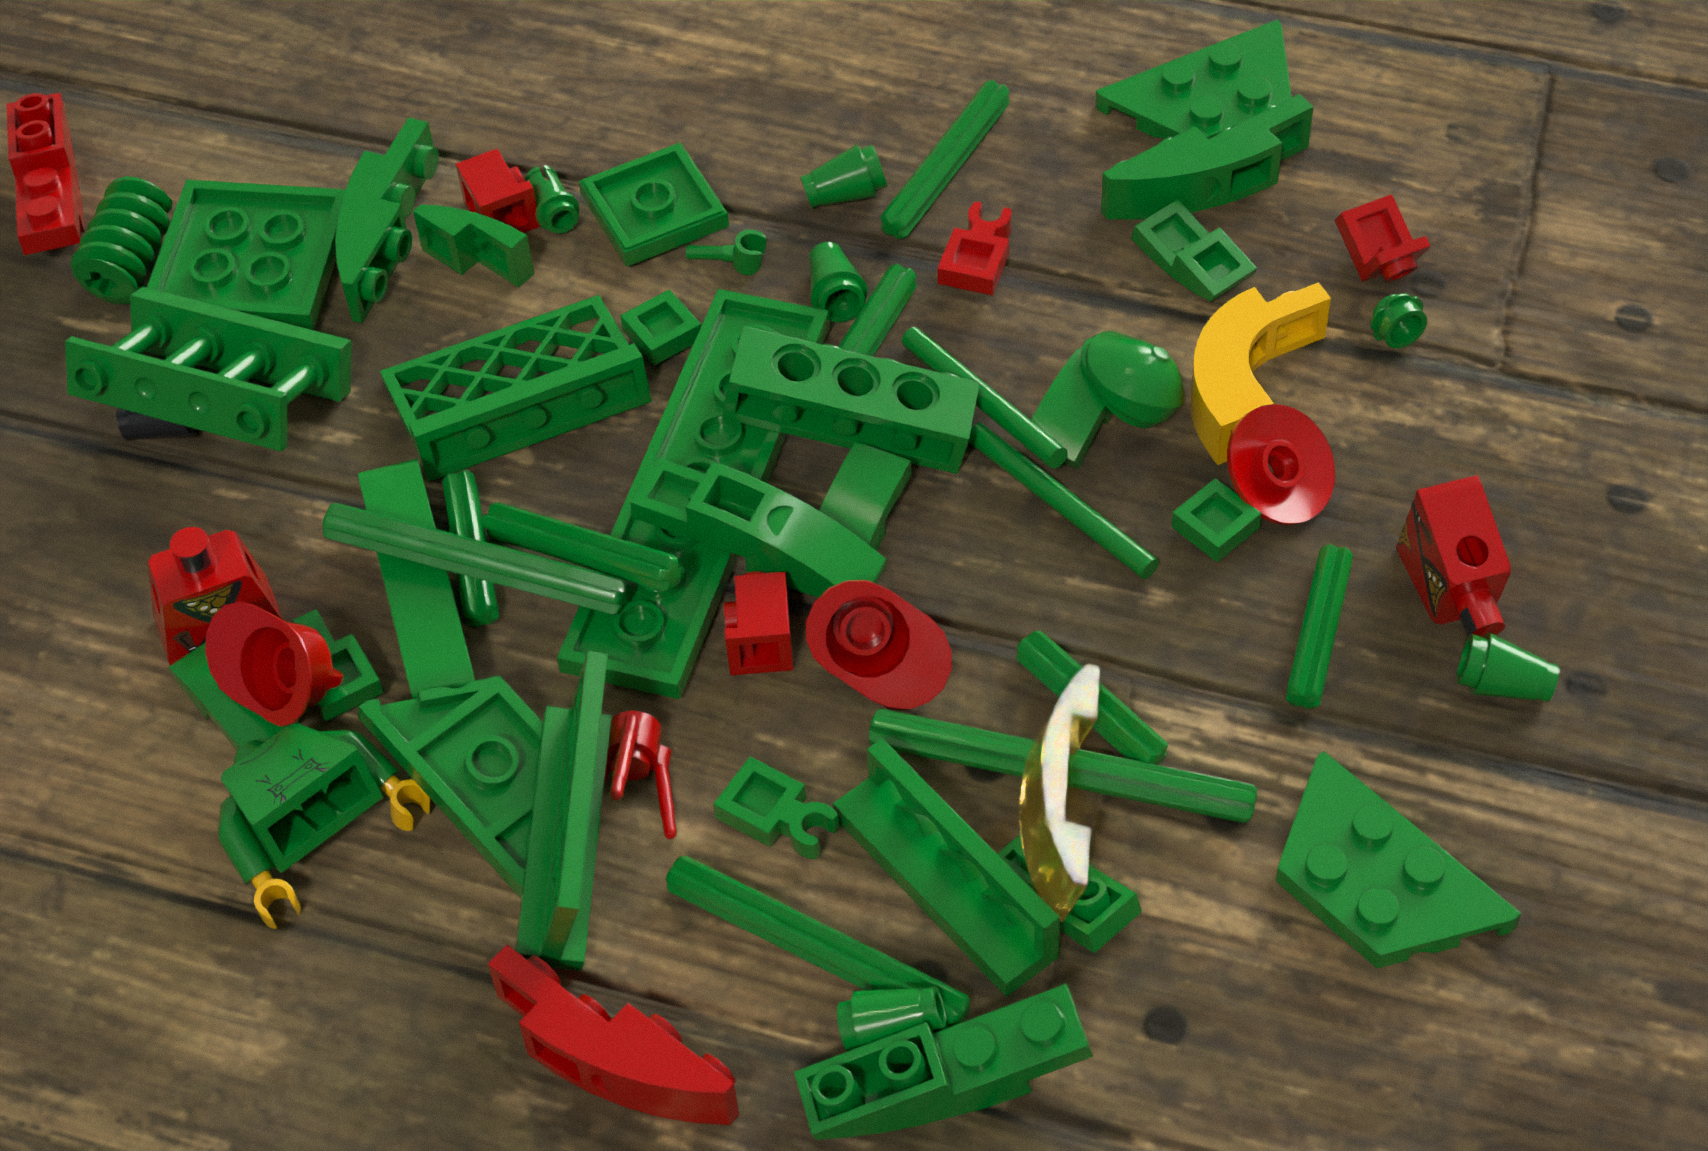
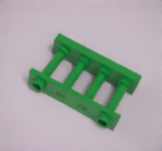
M143 286L130 295L131 332L112 346H107L73 336L65 340L68 395L280 452L287 447V406L302 393H307L340 402L351 393V340ZM147 351L166 356L167 358L161 360L141 354ZM200 365L220 370V372L214 374L195 369L194 367ZM249 379H254L261 382L273 384L274 386H272L271 388H267L256 384L248 383L247 381Z

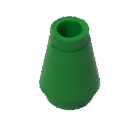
M856 144L810 171L809 174L800 177L811 208L820 205L826 206L876 197L875 191L888 187L873 144L861 149Z
M823 242L816 245L809 254L811 304L814 308L829 310V318L832 322L849 321L858 316L865 305L868 294L866 282L838 244Z
M1490 632L1484 637L1470 634L1461 652L1456 673V683L1470 687L1471 695L1534 701L1537 699L1549 702L1557 686L1560 668L1559 665L1547 662V660Z
M936 986L925 989L854 991L850 1000L838 1003L837 1022L843 1045L848 1052L925 1022L929 1024L932 1031L945 1028L946 1012L943 999Z

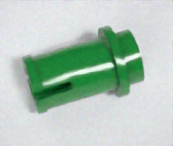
M543 165V172L548 181L544 179L539 167H534L526 174L524 180H529L533 186L537 206L535 213L537 222L543 229L557 234L571 230L578 221L579 202L573 194L565 191L553 167Z

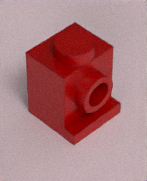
M498 149L456 163L463 201L468 211L496 219L523 233L540 227L535 214L537 206L533 186L529 180H524L517 166L509 169Z
M749 572L734 576L736 601L724 602L725 641L730 676L793 671L785 572Z

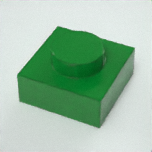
M670 289L620 315L624 333L635 343L637 348L653 366L692 346L701 328V323Z
M1215 478L1173 511L1171 527L1215 562H1219L1260 528L1261 512L1243 502L1239 495Z

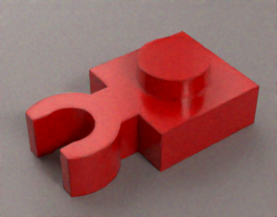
M974 202L968 210V230L954 227L937 268L938 284L994 295L1009 257V239L1007 238L1011 234L1012 213L1010 208L1004 207L1000 218L997 220L985 221L982 219V203Z

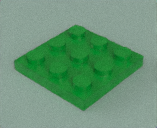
M186 179L147 288L314 330L336 262L335 238L337 218L345 189Z

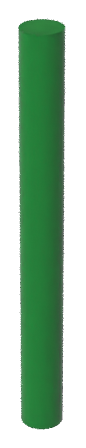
M911 327L903 334L902 345L933 371L952 373L961 378L980 382L975 406L1050 468H1058L1065 462L1068 451L1064 446L918 327Z
M978 422L971 427L968 443L1142 579L1149 578L1155 572L1159 565V560L985 424Z

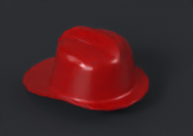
M847 580L828 588L813 603L806 619V642L813 658L829 673L871 701L889 709H913L929 703L944 689L952 671V650L944 631L928 615L886 587L871 581Z
M239 601L224 605L212 617L207 629L205 654L209 671L219 689L233 701L277 726L294 724L307 708L317 705L327 695L329 689L342 684L344 676L332 666L331 652L326 640L314 628L303 624L286 622L256 605Z

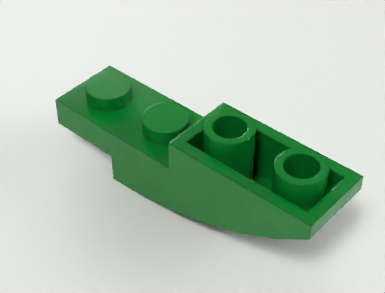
M1298 94L1278 105L1266 108L1262 113L1232 128L1222 130L1210 139L1194 126L1174 137L1164 139L1158 145L1129 160L1118 162L1102 174L1101 213L1107 219H1147L1177 199L1190 213L1231 203L1277 184L1280 162L1309 147L1314 106L1301 94Z
M408 117L385 155L364 151L344 191L337 218L335 238L336 259L349 312L354 322L363 324L373 305L383 299L387 290L388 280L398 264L403 263L409 256L412 246V234L407 229L405 218L411 214L417 194L426 179L430 180L434 176L439 162L438 149L434 147L429 122Z
M658 457L630 502L632 518L745 557L747 573L785 572L787 587L817 598L828 588L847 580H868L877 584L886 567L885 557L837 521L768 483L714 461L705 474Z
M1067 984L936 1033H933L929 1024L925 1022L794 1071L811 1134L815 1140L864 1136L916 1127L988 1108L1032 1093L1029 1080L1094 1056L1072 994Z

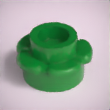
M1407 293L1392 294L1383 298L1374 308L1370 321V328L1374 331V338L1378 341L1384 340L1388 346L1396 349L1406 347L1415 342L1423 334L1427 326V316L1423 312V302L1419 297H1410Z

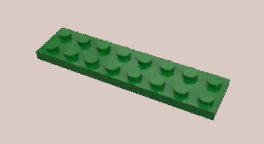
M717 289L610 534L612 537L675 555L678 558V565L683 567V576L676 581L674 590L668 592L625 580L627 587L626 598L620 612L615 615L579 606L557 655L558 667L561 673L580 676L587 651L608 654L605 683L681 699L738 555L632 518L630 502L658 457L705 474L714 461L767 483L787 434L722 419L728 383L742 328L747 326L759 330H771L784 336L823 344L830 328L829 310Z

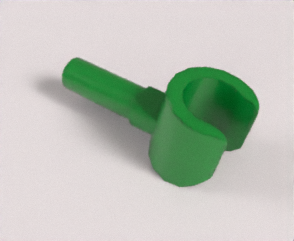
M748 229L737 234L734 245H687L686 258L732 262L734 269L740 274L753 275L761 268L767 239L762 232Z

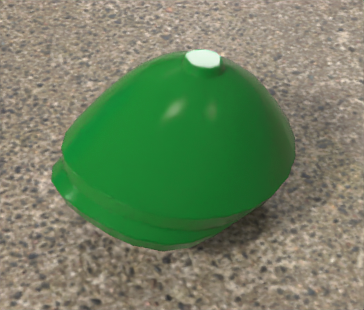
M1105 331L1086 339L1081 347V365L1085 374L1098 391L1107 408L1121 421L1139 428H1152L1168 420L1184 404L1182 375L1175 361L1162 347L1115 331Z

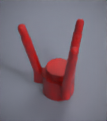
M641 711L621 712L611 720L604 785L611 770L613 776L610 798L618 801L623 797L627 780H639L646 777L650 770L654 771L664 836L667 839H674L677 835L669 773L671 750L660 745L662 725L658 719Z

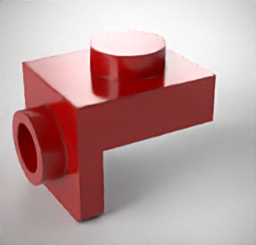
M1392 194L1341 212L1334 220L1362 282L1383 275L1386 282H1391L1412 273L1418 268L1416 260L1431 247L1426 236L1412 239Z

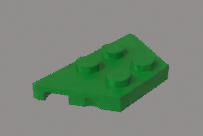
M1276 19L1096 90L1095 107L1106 115L1117 109L1136 118V129L1154 138L1166 139L1174 137L1196 126L1210 139L1222 130L1232 128L1262 113L1266 108L1278 105L1292 98L1282 24Z
M501 676L469 681L467 685L461 688L454 689L442 686L418 691V698L380 705L378 698L362 703L358 708L359 720L521 899L542 721Z
M1322 751L1316 757L1277 867L1275 882L1375 968L1378 969L1408 961L1412 955L1419 952L1434 954L1457 948L1460 945L1461 938L1491 930H1496L1498 936L1511 933L1517 928L1521 912L1325 751Z

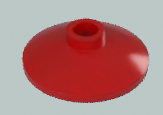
M1267 404L1246 413L1233 428L1228 442L1227 464L1231 481L1243 502L1260 511L1261 518L1279 525L1303 523L1312 519L1324 509L1331 498L1335 484V463L1331 448L1323 432L1307 415L1290 406ZM1269 465L1271 466V468H1272V470H1273V474H1272V472H1271L1270 469H1269Z

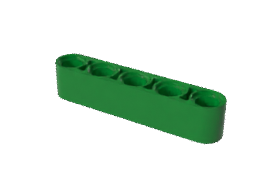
M418 458L358 473L366 511L436 529ZM377 552L412 699L418 698V691L442 686L454 689L461 688L467 685L469 681H474L475 677L447 571Z

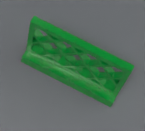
M599 295L380 371L383 384L417 452L421 468L428 482L446 476L448 473L463 470L652 402L643 357L635 343L628 344ZM594 318L597 321L590 333L570 330L572 326ZM531 340L542 342L534 353L515 349L517 345ZM558 345L578 349L572 359L551 356ZM595 352L604 353L602 355L591 358ZM476 359L487 361L479 372L460 369L463 364ZM503 365L523 368L516 379L496 376ZM540 371L548 373L540 377H537ZM419 379L431 380L423 392L400 387ZM448 384L468 387L460 399L441 395ZM484 391L494 392L481 397ZM429 410L438 412L425 417Z
M587 651L570 708L546 705L543 715L514 949L527 960L534 955L545 961L551 968L580 972L585 962L612 716L601 714L608 654Z

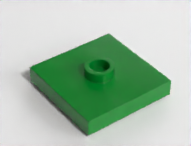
M681 142L579 180L581 196L626 267L729 227L728 212Z

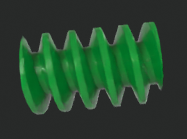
M130 176L114 179L106 187L104 197L98 203L96 213L91 218L87 232L83 234L79 248L74 252L70 264L75 279L81 287L93 296L109 303L118 305L129 304L130 295L139 289L138 286L144 282L147 273L146 269L152 265L154 253L160 249L162 236L167 233L170 225L167 214L172 210V200L162 189L149 181Z

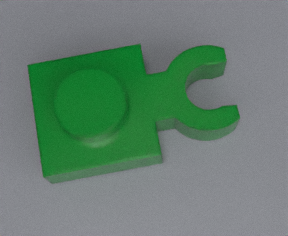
M749 756L713 803L715 818L768 847H771L779 835L783 834L790 838L793 849L799 855L808 859L818 858L820 855L819 839L807 834L806 830L818 826L835 834L839 829L838 814L831 806L822 802H808L804 804L807 799L805 784Z

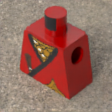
M1475 475L1418 489L1396 549L1431 621L1441 625L1461 620L1467 637L1470 634L1484 637L1488 632L1498 635L1505 629L1506 625L1497 603L1511 575V565L1479 476Z
M186 527L177 531L172 536L170 549L153 554L147 560L153 618L170 666L206 642V632L211 619L224 605L242 601L256 605L282 619L267 576L235 531L224 530L208 536L201 528Z

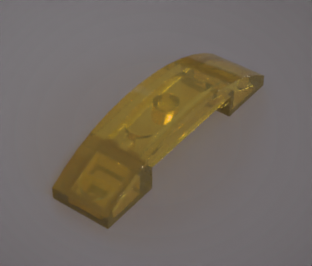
M1086 664L1066 686L1036 736L1026 760L1019 797L1021 841L1029 874L1037 894L1060 917V921H1064L1088 883L1091 828L1066 822L1065 806L1069 754L1075 755L1097 720L1100 667Z

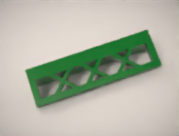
M883 738L867 748L869 778L832 803L833 809L838 814L840 825L1005 997H1008L1058 959L1060 917Z

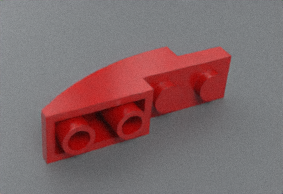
M61 92L50 95L41 93L25 95L16 102L7 103L6 112L8 159L15 177L17 237L23 254L29 255L79 244L81 240L80 233L85 232L75 156Z
M506 945L487 963L497 997L523 1016L518 1023L527 1054L557 1076L593 1095L622 1107L657 1117L691 1123L731 1125L739 1116L734 1085L736 1081L731 1071L713 1055L705 1053L702 1057H699L683 1045V1040L678 1031L660 1015L653 1013L648 1018L631 1004L627 1003L611 1019L607 1011L592 997L582 994L579 998H576L563 988L560 978L545 961L534 955L527 960L509 945Z

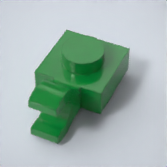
M316 609L293 620L294 623L314 628L323 636L331 652L332 666L344 676L342 684L329 689L327 695L316 705L325 721L383 694L380 679L353 634L334 641Z

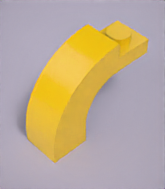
M1319 282L1298 291L1286 292L1269 302H1266L1258 290L1253 287L1230 299L1212 315L1204 326L1194 352L1190 409L1197 435L1217 465L1227 462L1228 442L1236 423L1251 410L1263 405L1274 404L1254 377L1253 372L1263 363L1326 337L1331 297Z

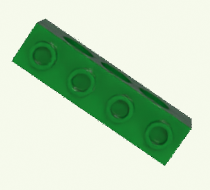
M743 326L728 383L722 419L849 449L852 448L855 441L909 459L912 464L958 474L970 437L980 382L961 378L952 373L935 372L902 364L893 359L877 358L843 350L830 344H818L784 336L771 330H759Z

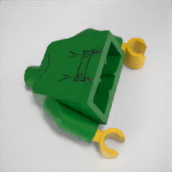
M299 723L288 725L265 742L251 740L244 743L235 754L234 764L226 769L220 778L230 796L220 805L218 839L245 885L253 883L256 888L254 894L255 907L263 922L270 928L277 929L268 912V908L274 900L279 898L290 900L297 915L301 911L299 900L293 888L284 880L274 879L270 872L276 868L282 873L384 798L380 792L381 790L390 798L392 822L401 830L411 831L414 829L413 817L407 808L402 805L415 803L424 812L430 814V797L413 779L400 781L396 777L399 769L363 734L355 730L319 732Z

